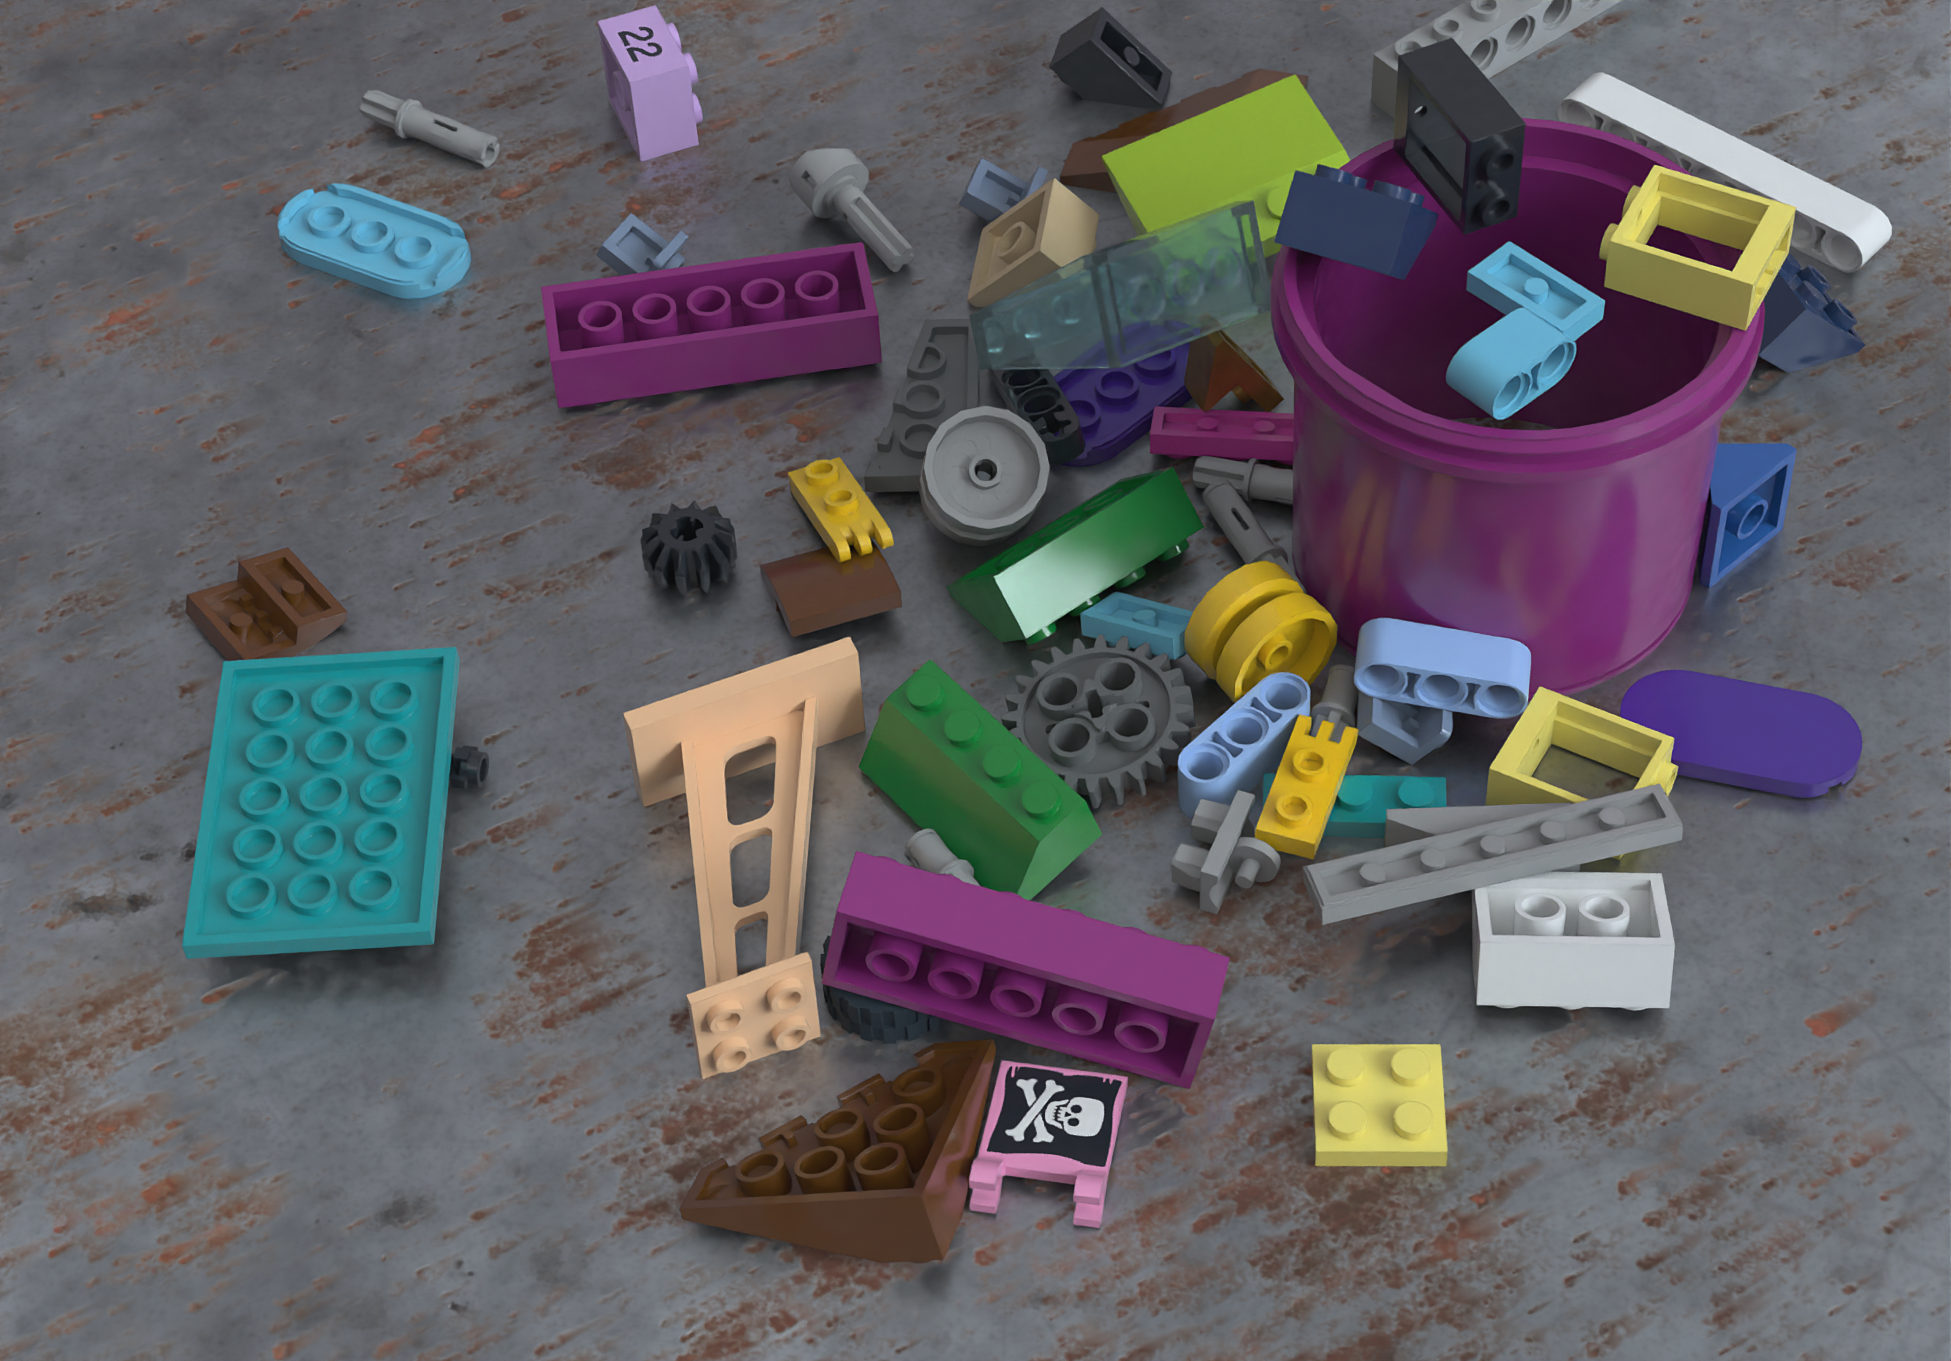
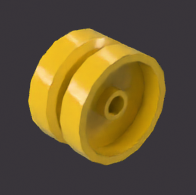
M1266 560L1249 563L1226 575L1211 588L1192 612L1184 633V650L1210 679L1216 680L1222 691L1234 704L1262 679L1274 673H1293L1302 677L1310 686L1327 665L1337 643V624L1331 614L1312 596L1304 594L1298 582L1279 564Z

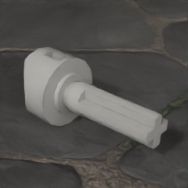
M847 148L807 150L794 164L789 175V181L792 189L812 213L820 218L833 217L840 213L891 271L897 272L903 264H910L914 258V254L911 252L913 250L912 246L863 193L868 183L869 171L859 158ZM812 177L817 182V185L814 186L806 178Z

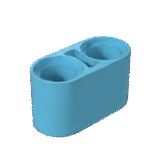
M1518 308L1478 334L1458 350L1448 366L1446 382L1451 388L1496 420H1503L1513 415L1563 378L1574 361L1577 351L1576 343L1528 309Z

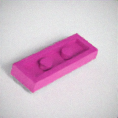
M1154 406L1150 430V454H1165L1174 459H1186L1192 456L1205 455L1238 462L1255 458L1276 460L1282 464L1293 465L1294 414L1214 409L1204 412L1201 409Z

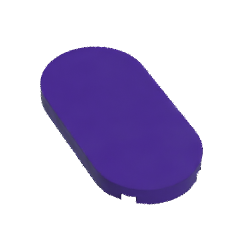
M1146 320L1129 323L1110 334L1053 376L1079 418L1086 443L1085 450L1080 456L1060 465L1072 467L1091 466L1114 458L1151 430L1154 406L1180 408L1193 398L1184 384L1193 329L1184 324L1169 320H1160V325L1146 326Z
M1664 670L1646 675L1636 681L1626 691L1620 707L1619 717L1674 738L1671 763L1678 766V775L1787 796L1816 797L1828 793L1829 787L1835 786L1841 781V786L1854 776L1862 751V735L1858 724L1843 707L1832 700L1807 692L1694 671Z

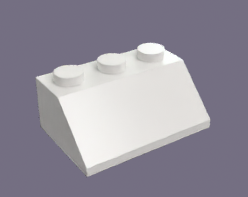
M1545 872L1472 890V958L1476 1005H1494L1500 1008L1558 1006L1563 1009L1622 1007L1634 1011L1646 1008H1669L1675 942L1662 873Z

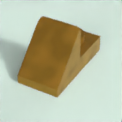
M1204 311L1195 317L1184 384L1202 411H1209L1230 391L1244 404L1252 398L1266 412H1271L1284 400L1265 371Z

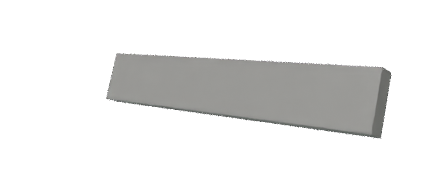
M1655 784L1303 866V880L1321 923L1324 925L1681 841L1683 824L1662 786Z

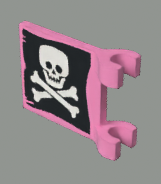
M1002 1060L979 1154L971 1168L969 1188H973L970 1200V1210L996 1214L1002 1178L1005 1175L1075 1184L1073 1202L1077 1203L1073 1225L1099 1228L1128 1077Z

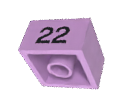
M656 5L597 21L609 102L640 161L699 145L696 124L703 122V115L698 98L694 92L692 93L691 84L698 83V74L691 54H682L680 38L673 23H665Z

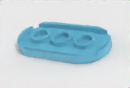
M331 184L327 185L328 191H321L315 194L313 188L305 190L290 199L278 216L279 238L282 248L293 260L398 298L418 299L442 293L456 285L465 276L471 262L469 244L465 239V233L454 221L353 185Z

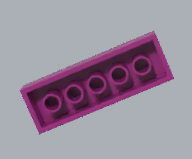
M863 242L541 287L549 356L558 408L882 363L879 316Z
M856 851L836 910L821 984L1190 1089L1215 1021L1230 957L1212 953L1198 945H1184L1149 935L1135 927H1121L1086 917L1075 910L1058 909L1030 901L1012 892H999L967 883L953 875L936 874L904 865L890 857L873 856Z

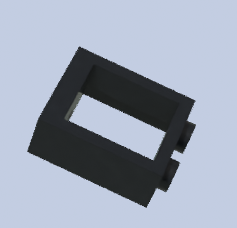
M1453 38L1399 55L1393 141L1395 152L1463 235L1517 217L1526 123ZM1423 106L1420 111L1415 113L1419 107Z

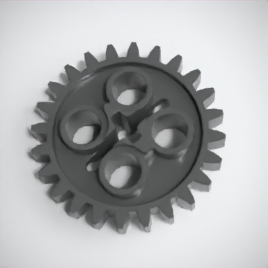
M1098 635L1094 648L1086 649L1081 640L1077 638L1073 641V653L1065 655L1060 649L1053 647L1051 648L1053 662L1049 665L1036 659L1031 661L1034 678L1020 675L1015 678L1019 693L1006 694L1005 701L1008 712L1001 714L1002 725L1080 796L1082 794L1089 795L1093 808H1098L1103 794L1111 793L1118 805L1123 804L1124 789L1130 787L1139 795H1146L1144 780L1148 777L1161 783L1166 782L1163 764L1178 766L1179 748H1185L1192 742L1190 728L1196 727L1190 686H1185L1181 668L1171 669L1169 656L1166 653L1155 658L1152 657L1150 644L1147 642L1132 652L1130 651L1128 637L1122 636L1114 648H1107L1104 636Z

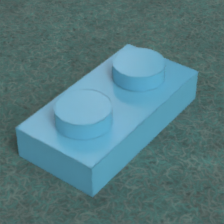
M1510 241L1468 271L1467 291L1505 315L1518 308H1526L1573 341L1603 319L1605 300Z
M1115 592L1080 614L1082 635L1096 639L1098 635H1103L1107 644L1115 647L1122 636L1128 637L1130 648L1137 649L1140 645L1147 642L1150 644L1151 653L1154 657L1166 653L1169 656V660H1175L1187 654L1184 650V633L1193 611Z

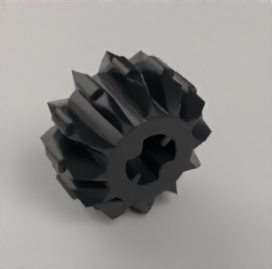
M694 500L688 508L680 509L671 502L668 514L652 513L650 526L642 529L640 542L643 566L648 573V577L655 578L662 591L677 586L684 597L690 588L698 587L707 594L710 582L726 583L729 569L736 567L738 552L735 529L731 525L730 518H723L716 505L701 510Z

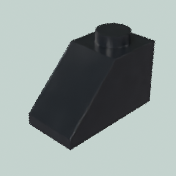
M1103 7L1060 36L1049 66L1063 83L1069 85L1084 100L1156 109L1162 105L1173 73Z

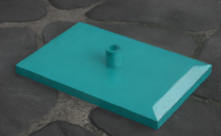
M457 647L223 661L182 948L187 959L434 944L460 666Z

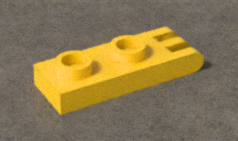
M840 457L831 460H817L804 468L788 472L791 493L839 563L851 559L850 545H853L860 556L872 553L870 539L873 538L881 549L894 545L889 526Z
M1299 714L1255 828V838L1266 842L1275 850L1314 860L1354 751L1358 729L1346 726L1341 735L1340 743L1333 742L1334 722L1322 720L1318 733L1314 737L1309 735L1312 727V717Z

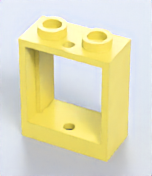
M1654 165L1642 187L1634 185L1630 189L1623 207L1620 224L1611 223L1604 234L1599 252V258L1607 261L1604 287L1746 331L1789 253L1796 207ZM1661 225L1743 250V253L1733 271H1729L1647 246L1646 243L1656 226Z
M1540 686L1489 768L1485 806L1570 802L1574 804L1587 801L1588 799L1531 777L1551 744L1640 778L1634 789L1660 784L1668 796L1678 772V766L1671 763L1674 738ZM1623 854L1613 856V858L1620 860Z

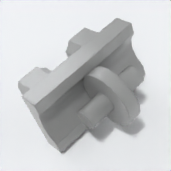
M1237 790L1231 805L1201 799L1193 816L1191 838L1211 843L1212 847L1210 850L1182 843L1172 860V882L1199 891L1200 910L1218 914L1236 873V884L1242 888H1250L1254 881H1270L1275 878L1281 860L1276 850L1266 842L1255 838V836L1252 838L1254 835V825L1248 819V816L1255 803L1254 794Z

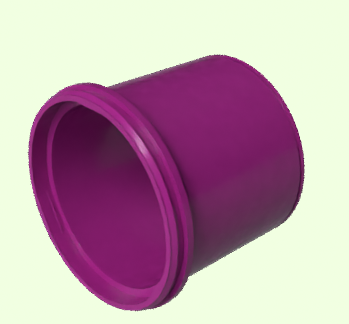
M1522 118L1526 123L1517 217L1466 235L1462 234L1393 149L1394 138L1361 153L1340 167L1339 170L1368 180L1365 190L1372 191L1375 180L1425 196L1422 207L1439 214L1436 226L1405 280L1282 245L1274 264L1271 280L1270 318L1278 350L1284 364L1294 379L1292 560L1296 577L1305 588L1306 595L1312 596L1331 614L1336 622L1337 643L1356 658L1361 627L1368 621L1377 618H1392L1513 639L1524 644L1531 652L1529 702L1540 686L1566 696L1590 689L1617 677L1652 653L1678 622L1688 601L1693 583L1722 417L1745 388L1756 365L1763 337L1765 307L1763 299L1745 331L1604 287L1607 261L1599 258L1601 243L1608 226L1611 223L1620 224L1623 207L1632 186L1642 187L1654 165L1693 175L1665 156L1620 136L1582 125L1553 120ZM1661 225L1656 226L1646 243L1647 246L1729 271H1733L1743 253V250ZM1509 241L1605 300L1603 319L1574 341L1577 350L1575 358L1563 378L1513 415L1505 418L1543 424L1557 429L1509 430L1451 421V419L1494 418L1451 388L1446 382V374L1449 364L1462 346L1506 316L1467 291L1466 288L1468 271Z

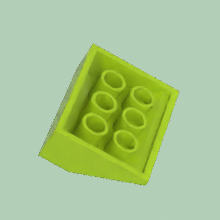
M1296 74L1102 156L1104 166L1167 299L1279 252L1282 245L1275 243L1274 240L1295 170L1314 175L1317 164L1339 169L1350 161L1344 147Z

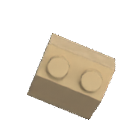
M1053 178L982 228L967 301L974 307L1050 312L1067 300L1073 301L1086 290L1090 282L1089 270L1092 254L1097 245L1095 238L1100 215L1058 180Z

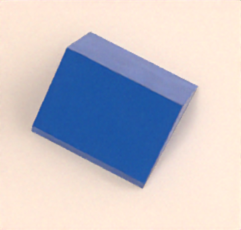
M1788 443L1717 444L1697 554L1699 581L1708 589L1783 529L1797 452L1796 448Z

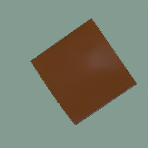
M870 539L872 553L860 556L853 545H850L851 559L840 563L836 560L830 549L824 547L759 565L761 576L776 612L781 611L791 637L902 607L901 590L885 558L872 539Z
M289 547L240 561L238 564L237 580L187 594L185 611L228 661L294 657L335 631L347 621L348 613Z

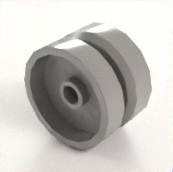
M989 406L961 410L939 426L927 445L918 483L924 512L937 530L958 543L983 547L1006 542L1026 528L1037 511L1046 491L1050 466L1044 442L1030 423L1010 410ZM978 471L989 474V481L980 480L976 476Z

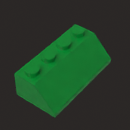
M1173 467L1122 478L950 583L946 588L951 597L998 640L1009 642L1024 639L1026 645H1031L1054 633L1057 630L1054 621L1069 612L1071 617L1078 616L1102 601L1099 593L1111 585H1114L1116 589H1120L1142 578L1146 574L1143 565L1157 557L1162 562L1185 551L1190 547L1186 538L1204 528V525Z
M931 659L885 699L859 764V769L922 830L927 828L934 829L947 848L959 860H967L974 868L973 878L981 887L999 892H1012L1024 899L1031 900L1102 835L1086 801Z

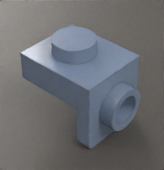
M981 158L971 174L959 205L992 222L1042 187L1048 171L1038 166L1029 181L1025 182Z
M630 213L601 245L596 256L620 275L683 267L686 258L680 253L689 236L679 231L668 242Z
M1359 690L1358 735L1413 765L1432 750L1439 749L1447 742L1453 730L1452 711L1368 696Z

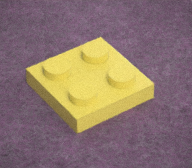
M1312 1044L1311 1065L1315 1166H1446L1448 1149L1441 1044Z

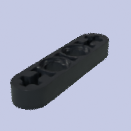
M1009 334L990 342L984 350L990 378L1008 409L1030 423L1044 442L1049 464L1067 463L1080 456L1085 450L1086 443L1079 418L1031 340L1024 335Z

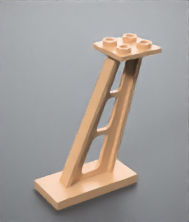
M850 637L623 713L635 789L643 807L686 793L706 988L689 993L686 997L697 1065L702 1079L721 1072L736 1071L751 1061L782 1050H794L807 1041L821 1036L812 960L808 952L800 954L816 748L866 731L859 655ZM776 762L774 802L770 811L759 819L741 825L729 823L725 779ZM763 835H769L772 837L769 892L764 899L745 907H736L733 904L731 851L742 842ZM761 919L768 920L765 967L738 976L736 932L744 925Z

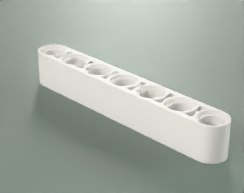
M1602 72L1592 74L1558 105L1557 114L1560 122L1582 125L1620 136L1665 156L1687 170L1694 177L1795 206L1796 212L1790 246L1839 271L1852 273L1859 270L1889 241L1892 235V226L1889 219L1874 205Z

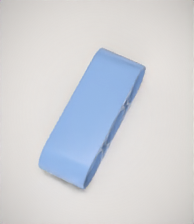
M1377 618L1365 623L1359 631L1354 684L1364 694L1379 699L1490 718L1508 719L1520 715L1528 706L1531 652L1521 642L1509 638L1392 618Z
M1286 672L1274 673L1265 677L1183 749L1178 759V804L1180 810L1186 816L1193 819L1201 799L1231 805L1237 790L1247 793L1251 792L1263 781L1264 773H1272L1280 765L1299 714L1310 716L1311 691L1308 683L1302 677Z

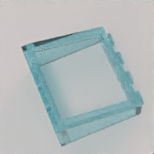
M1254 200L1236 201L1084 255L971 314L969 317L980 370L1123 368L1270 311V286Z

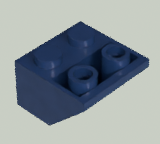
M1317 164L1314 175L1295 170L1274 242L1405 280L1435 228L1439 214L1422 207L1425 196L1411 192L1409 189L1375 180L1373 190H1365L1368 180L1353 176L1352 173Z
M1788 253L1764 297V329L1758 356L1790 373L1858 353L1865 346V343L1853 329V326L1858 322L1856 317L1837 299L1831 300L1826 293L1831 288V285L1816 268L1808 264L1802 269L1790 253Z

